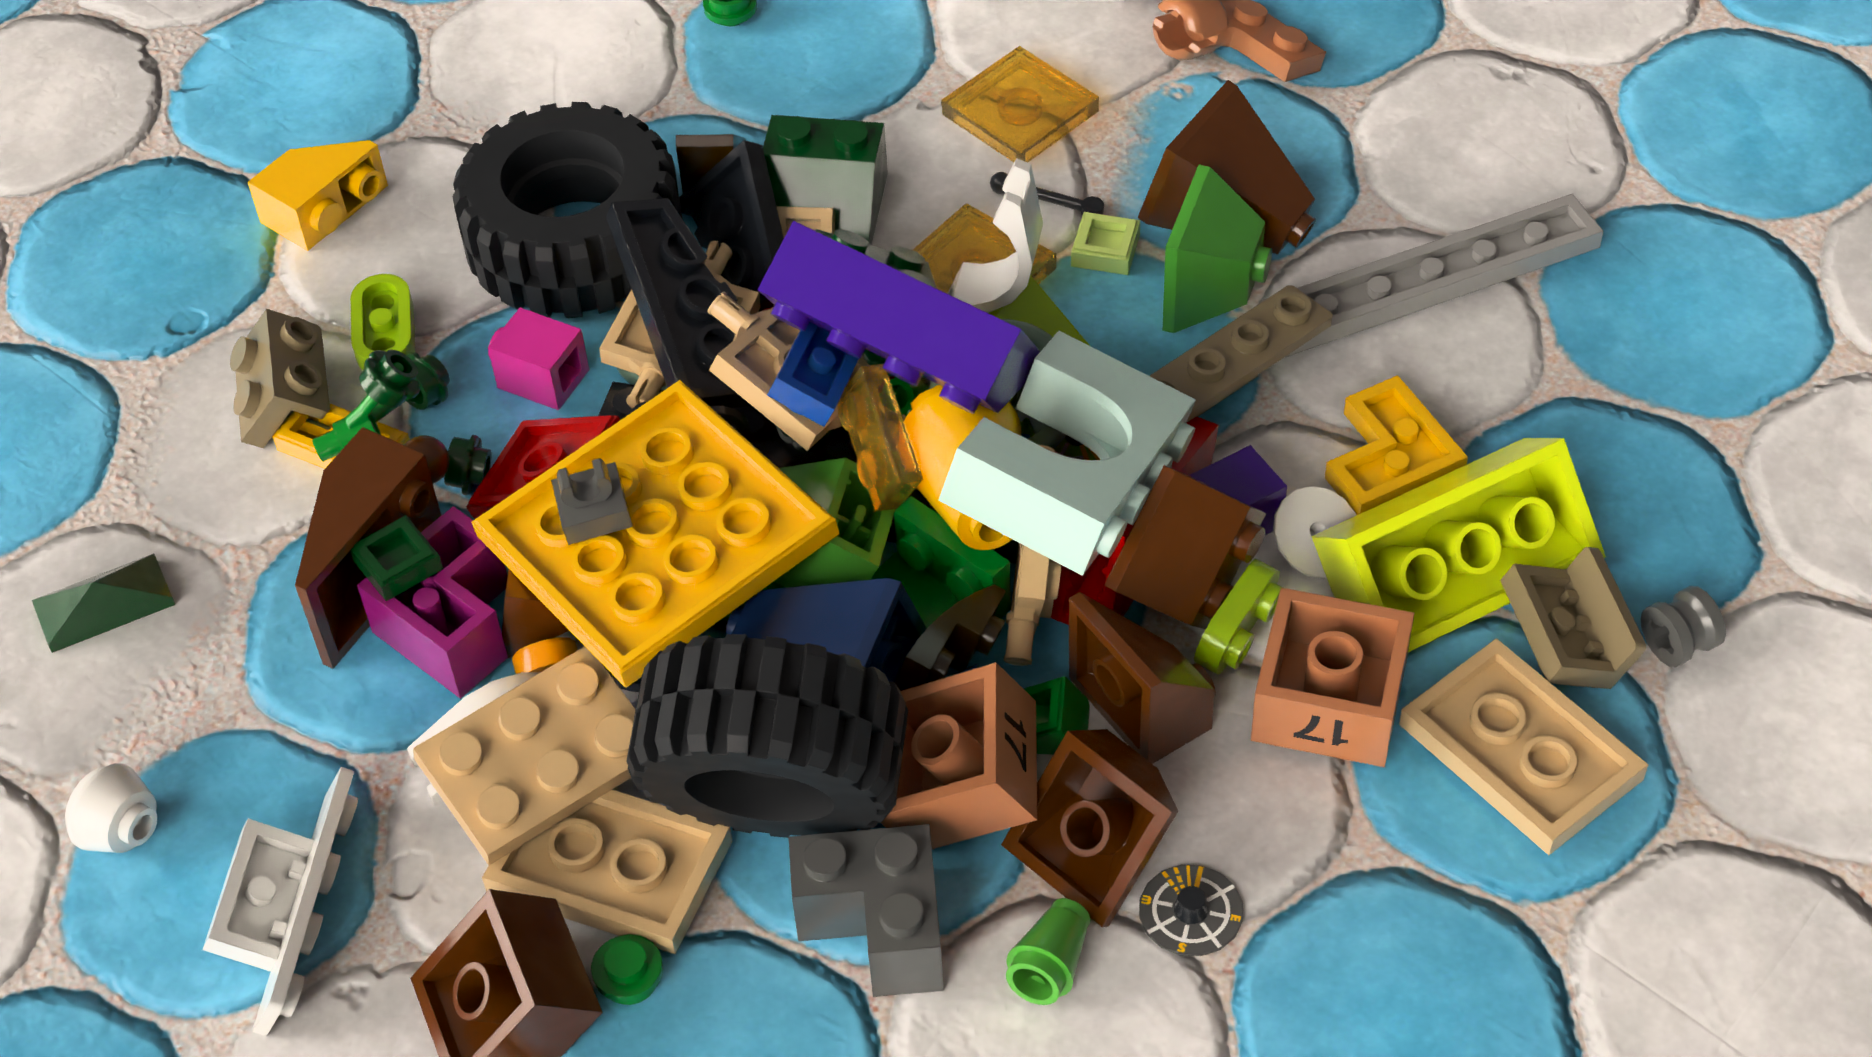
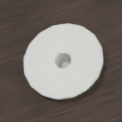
M1317 486L1296 489L1281 501L1274 515L1273 533L1278 549L1290 566L1304 575L1325 579L1327 577L1311 536L1356 516V513L1343 497L1330 489Z

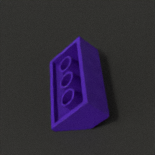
M795 221L792 222L758 288V291L775 305L770 314L777 319L804 332L810 322L830 331L826 341L856 358L861 359L865 349L886 359L882 369L909 384L917 386L922 377L943 386L939 397L972 414L975 413L979 404L999 413L1025 385L1034 359L1041 352L1022 329Z

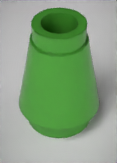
M1066 898L1055 900L1051 907L1009 951L1006 959L1008 967L1006 980L1010 988L1024 1000L1038 1005H1049L1056 1002L1059 997L1070 992L1087 928L1091 921L1088 911L1081 904Z

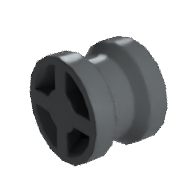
M1689 586L1674 595L1673 602L1669 604L1666 602H1656L1642 611L1640 618L1641 629L1648 646L1654 655L1669 667H1678L1692 659L1693 653L1697 649L1710 651L1724 643L1726 637V626L1720 609L1711 596L1698 586Z

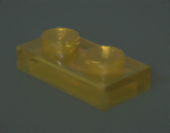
M884 364L861 366L846 385L838 402L840 423L849 432L858 459L857 472L860 482L868 489L875 511L897 509L924 480L887 371L882 369Z

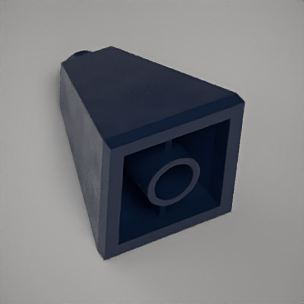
M884 578L761 590L747 600L746 603H743L731 612L726 631L727 634H746L748 638L766 639V636L786 638V642L805 645L806 643L823 646L826 647L827 652L836 655L845 653L860 659L862 666L877 668L886 675L889 682L895 683L906 656L927 627L902 582Z

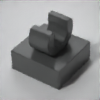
M600 458L592 460V469L569 475L567 468L558 470L557 478L551 480L562 529L568 545L633 527L621 477L615 462L606 464Z

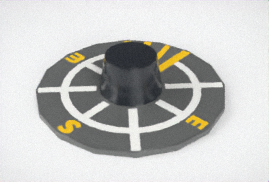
M1178 865L1161 871L1147 883L1139 901V919L1146 934L1161 948L1180 956H1204L1221 950L1236 937L1243 922V901L1235 885L1220 872L1202 865Z

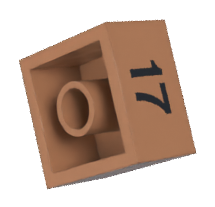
M1281 588L1255 691L1251 741L1385 767L1407 663L1414 612Z
M995 662L900 691L908 708V719L897 799L892 811L879 823L885 828L929 824L932 849L1037 820L1036 701L1005 670Z

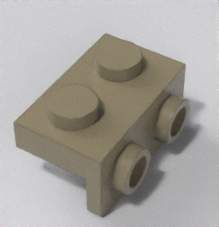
M266 309L247 337L242 336L237 340L230 358V368L236 373L237 392L234 398L233 409L234 413L239 416L241 442L263 449L291 410L319 419H323L330 410L322 330L320 326L299 317H292Z
M1585 547L1567 569L1513 564L1500 580L1536 657L1538 666L1545 679L1551 684L1611 689L1646 650V643L1598 548Z

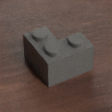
M929 824L788 837L791 892L798 941L867 935L873 997L944 991Z

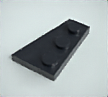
M743 140L679 198L682 214L692 216L698 227L694 235L701 247L708 249L710 242L718 241L719 248L721 243H724L732 250V257L727 262L721 276L733 285L759 292L758 288L784 236L763 146ZM759 292L760 309L758 312L775 306Z

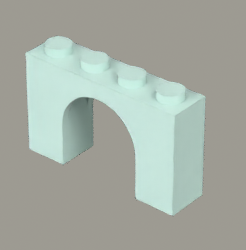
M1058 331L1035 357L1016 409L1079 441L1093 451L1100 460H1081L1054 453L984 417L957 448L938 501L1083 576L1098 554L1107 558L1112 555L1125 531L1127 523L1133 525L1137 520L1163 466L1171 467L1173 461L1178 463L1182 458L1195 432V428L1186 422L1196 399Z

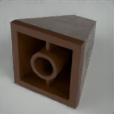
M1229 80L1226 81L1166 147L1138 215V218L1148 225L1172 230L1198 165L1211 167L1265 221L1263 247L1272 248V253L1279 254L1287 243L1297 248L1304 241L1316 222V218L1309 214L1315 198L1239 87Z

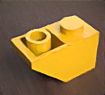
M370 140L289 149L248 181L260 223L307 251L328 234L335 231L339 225L366 203L373 200L388 186L378 145Z

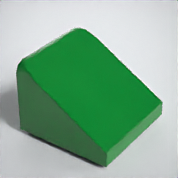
M1066 676L1023 688L1036 701L1037 754L1054 755L1067 731L1088 730L1089 701Z

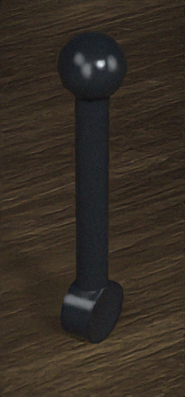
M997 172L991 177L990 186L995 193L1005 194L1002 188L1008 176L1007 173ZM1036 187L1039 200L1081 211V215H1083V212L1104 214V202L1098 197L1091 196L1082 200Z

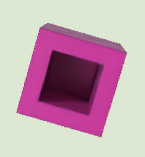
M519 307L504 327L499 328L494 333L488 346V355L498 389L556 410L562 407L590 370L582 329Z

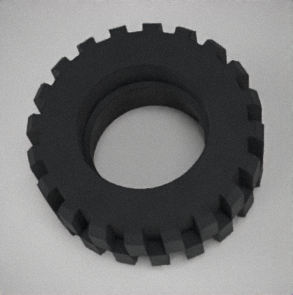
M572 102L571 107L557 108L556 103L542 105L538 112L527 115L524 110L510 116L509 123L503 127L496 124L484 133L482 144L475 142L463 158V164L460 165L453 182L455 190L452 196L466 259L472 274L478 277L479 284L489 294L495 297L500 296L501 302L515 309L526 306L530 308V311L551 318L552 312L564 313L566 318L583 317L582 312L598 309V313L601 314L615 309V303L626 299L632 288L606 219L611 202L668 198L682 218L675 166L672 155L667 151L666 143L652 129L649 130L647 124L633 115L629 114L624 118L622 112L617 108L602 105L600 109L591 108L588 102ZM565 203H600V205L588 211L570 216L547 217L538 215L547 209Z
M727 634L725 638L717 639L710 635L693 637L688 644L678 641L668 645L663 651L660 650L644 667L626 760L628 771L637 789L643 790L645 797L654 803L662 802L669 811L679 815L687 814L696 817L697 821L713 826L720 824L733 827L732 830L770 833V836L786 838L790 837V835L857 831L858 829L869 830L874 828L879 822H882L896 805L908 719L906 702L894 682H889L883 672L875 667L866 668L862 666L860 659L845 653L836 655L827 652L826 647L811 643H806L805 645L786 642V638L766 636V639L748 638L746 634Z

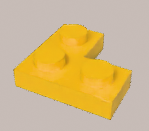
M1396 375L1345 398L1344 415L1368 444L1326 462L1325 479L1335 492L1348 502L1356 515H1359L1467 465L1468 456L1403 380Z

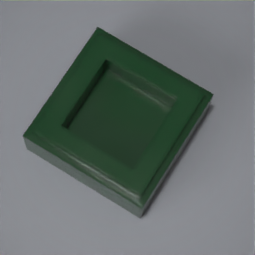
M407 515L358 541L350 550L355 564L385 601L392 599L443 570L439 554Z

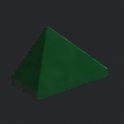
M154 553L32 600L52 653L175 605Z

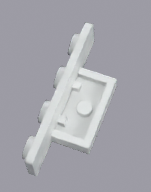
M340 767L324 797L312 839L249 818L241 830L203 950L270 971L252 1032L267 1036L279 1015L290 1018L298 1003L305 976L294 973L300 953L305 955L311 953L318 937L323 915L312 912L318 893L327 895L331 889L341 860V855L330 852L335 834L346 835L358 804V797L348 794L354 775L353 770Z

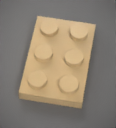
M1497 638L1401 709L1399 725L1548 855L1552 854L1642 782L1648 764Z
M583 647L413 748L414 759L486 863L490 865L631 778L626 760L636 709L602 663L586 647Z
M610 790L490 864L483 874L482 880L486 892L489 889L555 898L563 917L618 936L628 934L639 935L653 942L658 949L676 954L732 843L731 830L728 826L720 824L713 826L697 821L696 817L687 814L679 815L666 809V806L616 790Z

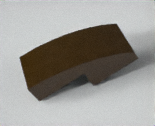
M996 585L989 586L960 600L940 615L919 637L906 656L895 682L899 690L903 691L946 677L950 667L957 671L966 669L976 650L988 656L1005 624V620L996 616L995 613L1006 590Z

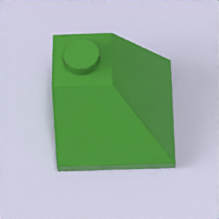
M1198 165L1166 244L1162 331L1176 333L1247 305L1255 281L1265 283L1270 269L1272 248L1263 247L1265 221L1208 166Z

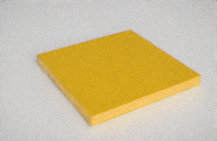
M681 380L471 522L477 537L625 688L642 677L644 667L660 650L663 651L668 645L678 641L688 644L693 637L702 634L839 535L837 522L833 516ZM600 458L606 464L615 462L621 477L633 527L568 545L562 529L551 480L556 479L558 470L567 468L569 475L592 469V460Z

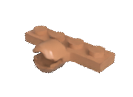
M1163 0L1158 4V8L1166 14L1155 17L1152 26L1154 38L1159 48L1166 55L1177 60H1191L1211 54L1220 46L1231 47L1284 82L1320 71L1326 51L1309 41L1303 31L1295 27L1286 26L1268 14L1265 6L1252 0Z

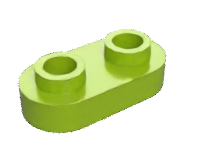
M377 274L359 282L354 287L350 298L351 344L358 366L364 370L365 360L369 358L371 352L376 350L386 352L388 350H397L405 355L415 352L414 305L408 284L402 278L392 274Z
M1254 559L1248 565L1204 631L1194 655L1195 663L1217 675L1222 673L1227 665L1234 669L1241 665L1254 640L1255 635L1250 632L1258 619L1268 623L1275 614L1280 589L1284 588L1277 584L1280 576L1279 570L1258 559Z

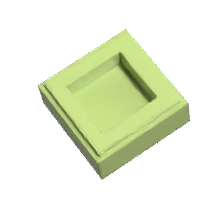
M1083 212L1071 251V267L1128 275L1140 236V220Z

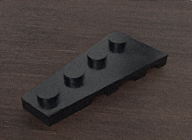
M663 198L611 202L606 219L667 388L681 380L709 406H725L729 408L752 406L709 371L717 354L733 341L736 334L713 315H710L707 312L708 308L723 291L734 301L737 302L738 299L726 282L720 283L705 265L708 257L670 200Z

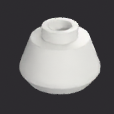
M114 763L97 768L79 782L70 796L65 813L69 837L75 846L86 851L112 853L130 851L134 847L145 843L153 834L157 825L156 800L135 770L126 764Z

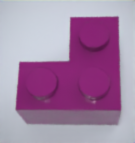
M452 506L421 532L439 554L443 570L388 601L383 599L367 577L357 587L372 633L461 699L508 658L496 611L488 605L506 589L508 575L505 564L477 537L471 523L473 520Z

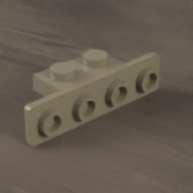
M1288 285L1151 374L1150 377L1196 399L1187 420L1189 422L1329 328L1332 323L1333 314L1295 286Z

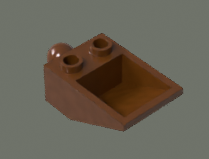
M362 427L323 470L295 582L298 596L323 665L334 669L370 626L357 587L366 576L353 561L350 550L358 541L405 515L420 532L441 516L433 484L441 480L447 473L450 458L445 445L432 436H416L403 445Z

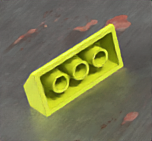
M1523 438L1311 536L1335 598L1414 612L1408 652L1510 604L1500 580L1513 564L1567 569L1585 547L1598 548L1603 557H1606L1564 438Z

